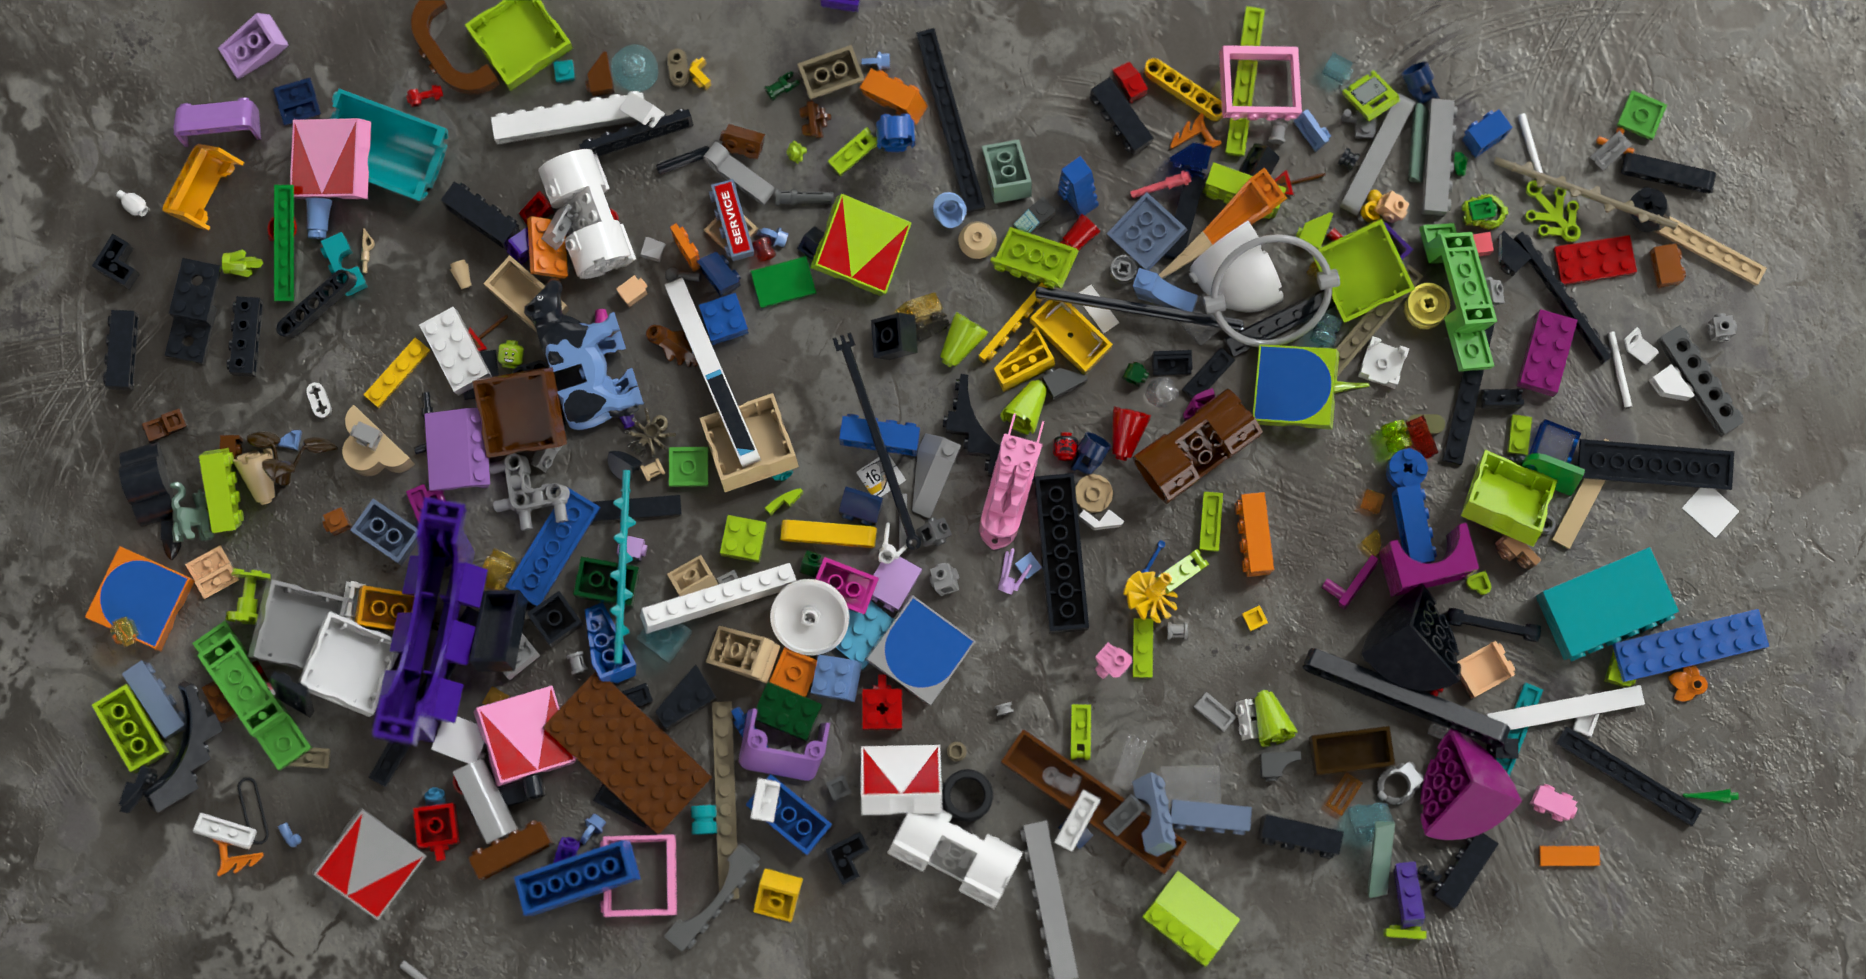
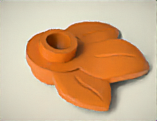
M1695 665L1684 667L1683 672H1675L1668 677L1671 684L1678 689L1674 696V699L1677 701H1690L1695 695L1705 693L1708 688L1707 680L1700 675ZM1699 681L1702 685L1700 688H1696L1694 683Z

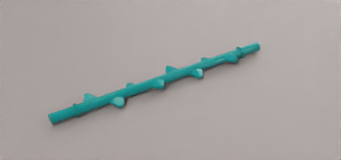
M623 470L622 489L620 490L622 496L613 502L615 506L621 509L620 533L613 537L619 544L618 570L610 573V577L618 582L617 605L610 608V612L616 616L614 664H622L623 636L630 632L624 625L625 600L633 597V593L625 588L626 564L633 561V557L627 553L628 528L636 525V521L628 516L629 493L631 492L630 470Z

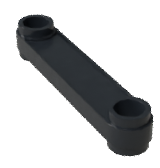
M1449 608L1446 616L1449 625L1461 627L1462 624L1500 631L1523 636V640L1530 642H1539L1541 636V626L1535 624L1522 626L1464 614V610Z

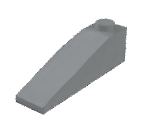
M925 433L917 453L912 512L928 519L931 518L961 450L960 444L944 437Z

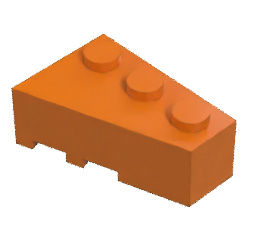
M870 69L864 79L865 81L859 87L863 94L884 107L888 106L897 110V115L910 114L914 124L917 125L928 107L920 95L919 89L911 84L909 86L905 85L902 80L896 77L893 79L888 77L882 70L877 72Z

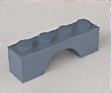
M1150 772L1132 781L1135 798L1147 805L1149 804L1152 812L1150 823L1142 833L1145 851L1158 857L1176 848L1175 833L1172 829V817L1169 813V801L1165 792V782L1162 777Z

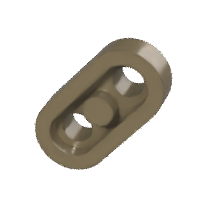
M673 49L668 54L670 80L674 86L684 87L689 82L687 56L683 50ZM679 55L680 59L674 60V56ZM679 73L683 75L680 79L676 78V75Z

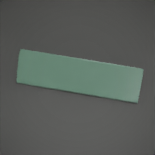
M1417 103L1413 111L1408 181L1416 183L1423 182L1428 109L1421 103Z
M1375 821L1367 889L1369 898L1385 895L1388 892L1395 822Z

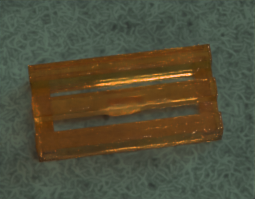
M1346 772L1325 806L1342 816L1363 783ZM1347 778L1350 779L1346 788L1344 789L1339 799L1333 806L1331 803L1335 799L1336 795L1342 788ZM1353 783H1356V787L1350 794L1342 809L1339 810L1338 806L1346 796L1347 792L1349 791Z

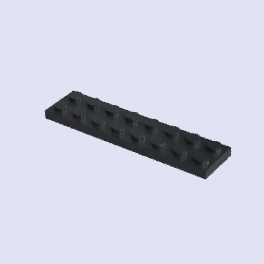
M1579 439L1578 467L1585 469L1582 479L1732 490L1735 451Z

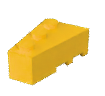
M1037 327L994 368L995 377L1003 392L1055 366L1054 357Z

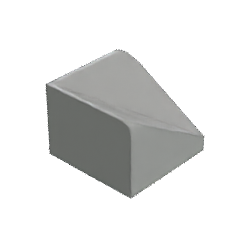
M646 237L641 257L660 262L665 243Z

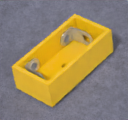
M1048 300L1030 317V323L1037 327L1039 332L1083 375H1086L1112 349L1113 344L1070 303ZM1072 333L1073 337H1068V334Z

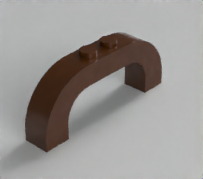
M419 0L412 14V32L420 47L418 52L424 60L427 58L431 63L428 67L434 75L438 74L442 81L451 89L468 95L482 94L500 85L488 64L471 73H462L452 67L430 34V26L433 19L448 9L444 0Z

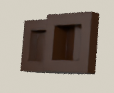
M180 409L162 414L157 419L142 423L149 443L187 427Z

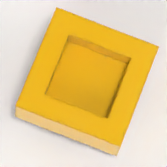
M1260 605L1241 614L1250 632L1268 624Z

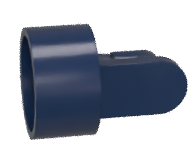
M1427 61L1416 63L1401 73L1410 94L1416 98L1418 103L1424 104L1432 98L1440 99L1432 83L1434 75ZM1428 83L1430 91L1423 94L1420 87Z
M1086 432L1078 445L1080 451L1071 465V470L1075 471L1077 469L1087 475H1091L1102 464L1111 448L1110 443L1097 434ZM1084 455L1091 458L1088 465L1081 462Z

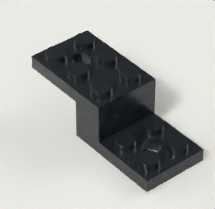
M182 258L169 309V314L174 319L165 351L166 357L204 364L217 313V308L213 305L222 268L220 265ZM201 276L203 279L202 283L198 286L193 285V279ZM189 336L193 337V344L185 346L184 339Z

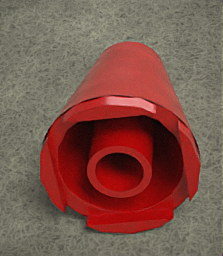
M1114 406L1112 454L1116 455V459L1127 461V458H1132L1151 419L1150 414Z

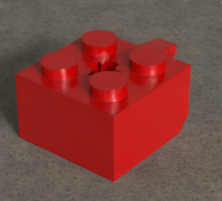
M878 675V685H873V689H862L863 730H902V689H891V685H886V675ZM880 705H884L885 708H888V711H885V714H880V711H877V708H880Z
M448 803L413 808L418 848H430L431 852L435 851L437 862L445 861V850H449V845L460 844L456 804ZM436 821L441 824L438 831L433 828V825H436Z

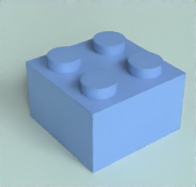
M818 654L811 693L819 697L855 702L862 664L856 660Z

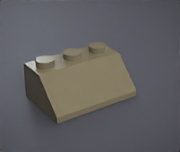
M852 45L798 63V71L810 100L865 81Z

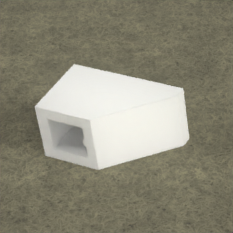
M1672 364L1649 380L1657 393L1662 397L1688 401L1695 396L1692 386L1687 382L1685 383L1681 377L1680 370L1677 367H1673Z

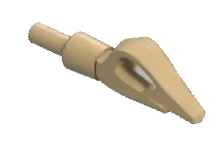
M363 228L362 273H367L369 251L374 247L375 243L366 229ZM368 238H369L370 241H371V245H369V246L367 245V242H366V241L368 240Z

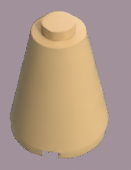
M269 448L263 449V453L257 450L239 455L237 457L238 460H233L256 502H260L261 505L272 502V498L275 497L274 481L269 478L262 468L263 460L273 459L272 450Z

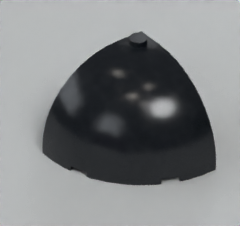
M1423 583L1401 597L1382 615L1369 632L1361 652L1363 659L1380 675L1405 688L1420 691L1438 690L1456 684L1460 681L1461 664L1457 663L1459 650L1454 634L1445 615L1440 614L1435 607V604H1437L1436 600Z

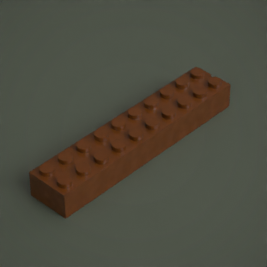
M1024 729L1001 761L1002 765L1070 812L1083 790L1101 799L1088 824L1162 875L1167 873L1175 861L1171 856L1177 857L1187 843L1186 840L1175 834L1176 848L1158 857L1146 852L1142 833L1148 827L1151 816L1145 812L1139 814L1116 836L1103 822L1126 799Z

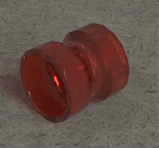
M769 237L760 238L752 243L753 249L757 251L759 262L770 260L776 256L775 250L771 248Z

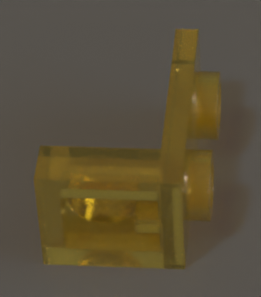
M933 292L906 301L895 312L915 315L916 321L918 318L941 311L943 307L937 294Z

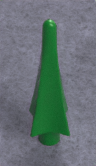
M1731 789L1703 793H1684L1683 797L1731 803V800H1738L1739 795L1738 792H1731Z

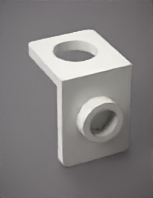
M1638 327L1624 339L1627 352L1645 365L1659 353L1655 347L1642 338ZM1636 335L1635 340L1630 343L1631 339Z

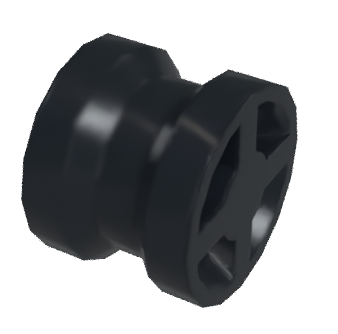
M1347 147L1337 164L1347 167V170L1351 171L1360 154H1354Z

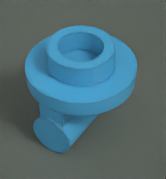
M434 787L425 793L426 806L447 804L442 789Z

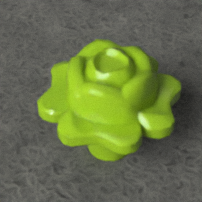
M794 140L792 143H789L787 155L791 161L799 164L803 161V154L807 153L806 147H801V144Z

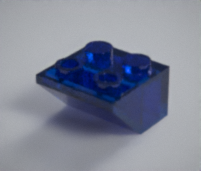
M1191 142L1169 157V161L1172 162L1173 166L1183 168L1185 164L1191 166V170L1202 172L1203 169L1208 167L1212 146Z

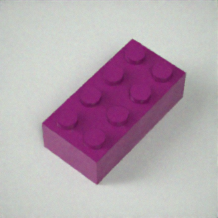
M1542 309L1536 313L1516 386L1552 397L1558 393L1577 319Z

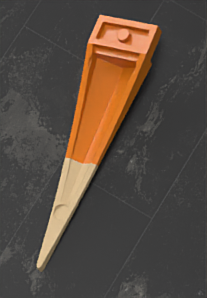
M1263 168L1251 177L1215 219L1159 276L1162 279L1198 258L1213 244L1243 223L1249 221L1252 225L1273 212L1272 210L1285 201L1287 197L1268 171Z

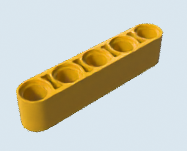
M1151 58L1146 62L1144 74L1149 80L1199 113H1203L1208 119L1217 122L1223 118L1221 100L1159 59ZM1156 66L1158 71L1151 72L1148 67ZM1170 76L1174 81L1168 83L1164 80V77ZM1184 86L1187 87L1190 91L1188 93L1181 92L1180 88ZM1202 97L1206 102L1200 104L1196 101V98ZM1212 108H1219L1221 113L1214 114Z
M782 520L780 540L875 548L877 528L861 525Z

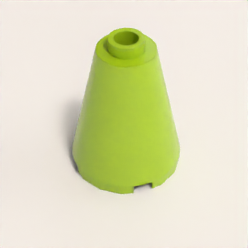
M956 312L940 355L943 358L941 362L950 368L952 365L957 366L987 336L988 331Z
M1040 380L1030 381L1002 410L1000 414L1002 421L1005 423L1007 420L1011 423L1015 413L1012 429L1025 435H1029L1030 432L1034 434L1047 394L1045 383Z
M1268 690L1258 692L1255 697V708L1260 745L1262 747H1270L1272 742H1276L1279 745L1294 738L1295 733L1298 734V731L1274 693L1268 692Z

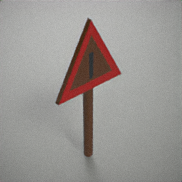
M1285 170L1274 181L1277 185L1286 188L1284 194L1294 196L1292 184L1324 177L1326 173L1290 181L1288 172Z
M504 315L479 336L475 334L471 327L469 328L468 332L478 351L487 350L481 339L506 320L508 315Z

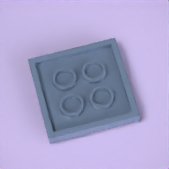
M1146 192L1112 227L1107 235L1138 264L1149 271L1186 233L1187 228Z

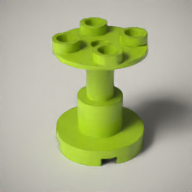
M233 569L231 576L245 579L243 596L238 597L236 611L226 612L225 620L230 622H236L237 620L242 622V624L256 625L258 614H256L258 600L254 599L257 580H271V574L262 573L263 571L259 570L244 572L245 570Z

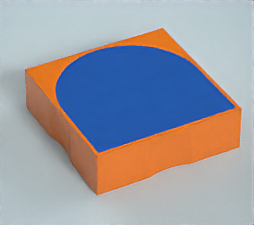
M119 546L85 617L114 631H120L125 636L161 651L173 628L176 615L184 605L195 580Z

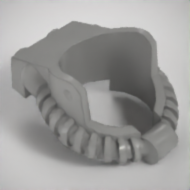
M1410 761L1406 764L1400 763L1397 767H1390L1383 771V774L1378 778L1377 791L1379 793L1377 796L1381 801L1385 800L1389 804H1403V802L1410 800L1414 790L1420 788V783L1424 781V777L1415 770V764L1413 762L1410 763ZM1391 774L1402 775L1407 781L1408 789L1401 798L1387 797L1383 791L1384 782Z

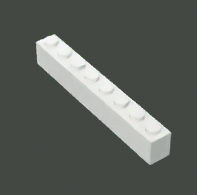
M632 91L634 94L644 99L643 92L639 93L638 91ZM619 94L610 95L606 99L596 97L588 102L578 100L571 102L569 105L555 104L551 108L536 107L533 111L517 110L514 112L515 114L499 113L495 115L496 117H491L496 144L636 122L638 120L619 109L628 96H620Z
M787 563L642 608L640 618L647 634L779 593L784 587L797 580L791 564Z

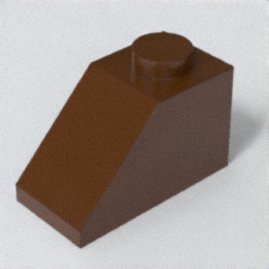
M607 51L602 52L588 72V80H585L587 92L591 91L592 97L615 93Z

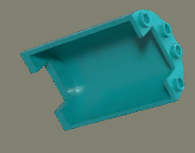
M338 89L332 97V107L337 109L333 111L330 119L359 118L371 122L368 182L418 201L424 200L428 195L425 191L427 188L432 189L440 172L447 149L444 139H448V130L364 97Z

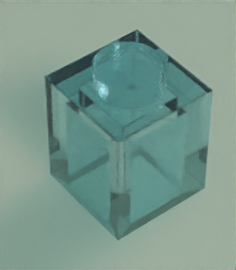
M1333 52L1322 74L1343 84L1345 79H1350L1354 71L1351 69L1353 62Z

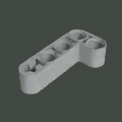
M715 141L704 155V162L726 180L733 179L736 187L761 205H765L775 192V188L729 155V151L720 143Z

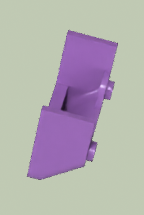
M249 98L201 105L185 103L176 108L173 126L174 135L184 147H189L188 136L250 130L257 140L261 139L259 109L253 101H249Z
M749 709L739 755L740 766L746 770L804 781L812 780L816 776L825 754L830 723H820L817 741L809 742L805 747L803 755L766 748V734L761 730L754 729L757 709Z

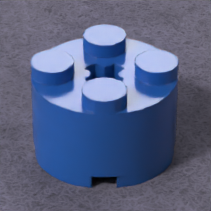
M883 114L880 116V120L876 123L877 147L879 149L885 147L887 152L906 151V147L910 145L911 148L915 146V127L910 114H901L899 116Z
M1411 448L1395 453L1388 461L1386 467L1387 480L1394 488L1421 484L1428 472V465L1424 456ZM1406 467H1409V472L1405 473L1403 470Z

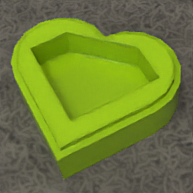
M1486 570L1468 577L1466 580L1467 588L1473 591L1476 590L1480 595L1489 593L1491 583Z

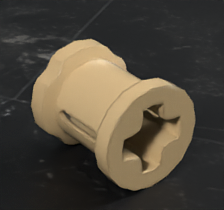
M658 458L651 464L640 466L647 481H651L652 477L659 474H665Z

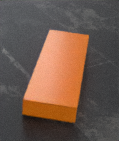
M1539 846L1540 866H1600L1599 846Z

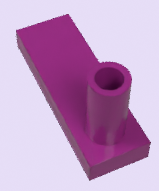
M1373 555L1370 556L1347 590L1328 578L1321 588L1339 599V606L1346 610L1377 566L1378 558Z

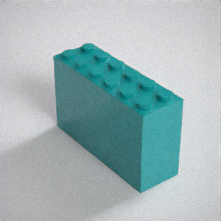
M1650 547L1547 589L1535 596L1563 660L1570 659L1571 662L1585 656L1586 651L1588 654L1604 648L1603 644L1608 647L1621 641L1622 636L1625 640L1640 633L1639 629L1644 632L1657 626L1656 622H1659L1660 625L1675 618L1674 614L1679 612Z

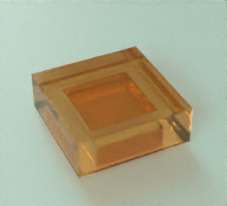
M1366 489L1360 508L1379 514L1385 495Z

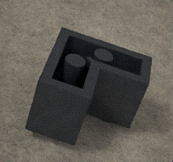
M112 234L92 267L129 290L140 275L139 272L125 263L134 248L128 242Z
M861 832L825 849L842 886L860 878L852 859L870 851Z

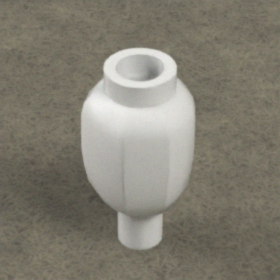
M122 190L116 193V196L121 199L122 206L130 214L143 217L148 212L149 208L146 206L145 200L134 193L126 194Z

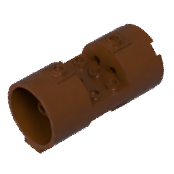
M1226 389L1196 410L1193 417L1168 435L1163 434L1132 457L1134 464L1146 483L1165 504L1178 497L1197 483L1201 477L1226 459L1233 457L1263 433L1256 418L1252 416L1250 411L1246 410L1241 404L1242 401L1230 389Z

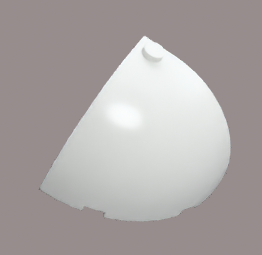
M1250 222L1243 223L1202 253L1191 265L1189 270L1191 280L1194 283L1197 282L1207 296L1211 295L1215 274L1227 256L1242 244L1258 238ZM1261 245L1251 248L1234 260L1226 270L1220 283L1218 294L1223 293L1226 308L1230 310L1259 312L1283 302V292L1279 291V288L1282 286L1268 253L1261 250Z

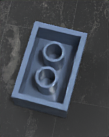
M375 499L371 500L350 530L401 566L418 544L416 538L417 528Z

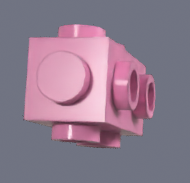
M1547 784L1537 786L1530 805L1534 806L1533 809L1542 814L1545 812L1552 814L1551 818L1559 822L1574 818L1577 812V807H1575L1577 802L1572 800L1573 796L1564 792L1559 794L1554 791V787Z

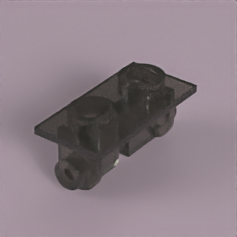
M938 311L931 314L930 318L925 321H917V342H922L932 337L930 329H933L935 334L948 329L947 327L950 326L947 318L943 319L947 315L944 312L940 313Z

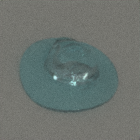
M633 44L622 48L615 54L612 60V72L616 80L624 88L640 92L649 89L657 80L658 64L649 49Z

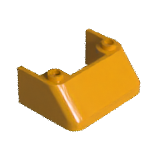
M197 144L192 149L164 202L163 211L194 227L209 230L210 226L206 225L208 220L207 211L204 209L221 177H226L233 173L234 164L243 166L244 162L219 147Z

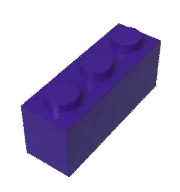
M1416 862L1396 863L1393 873L1402 926H1422L1425 915Z

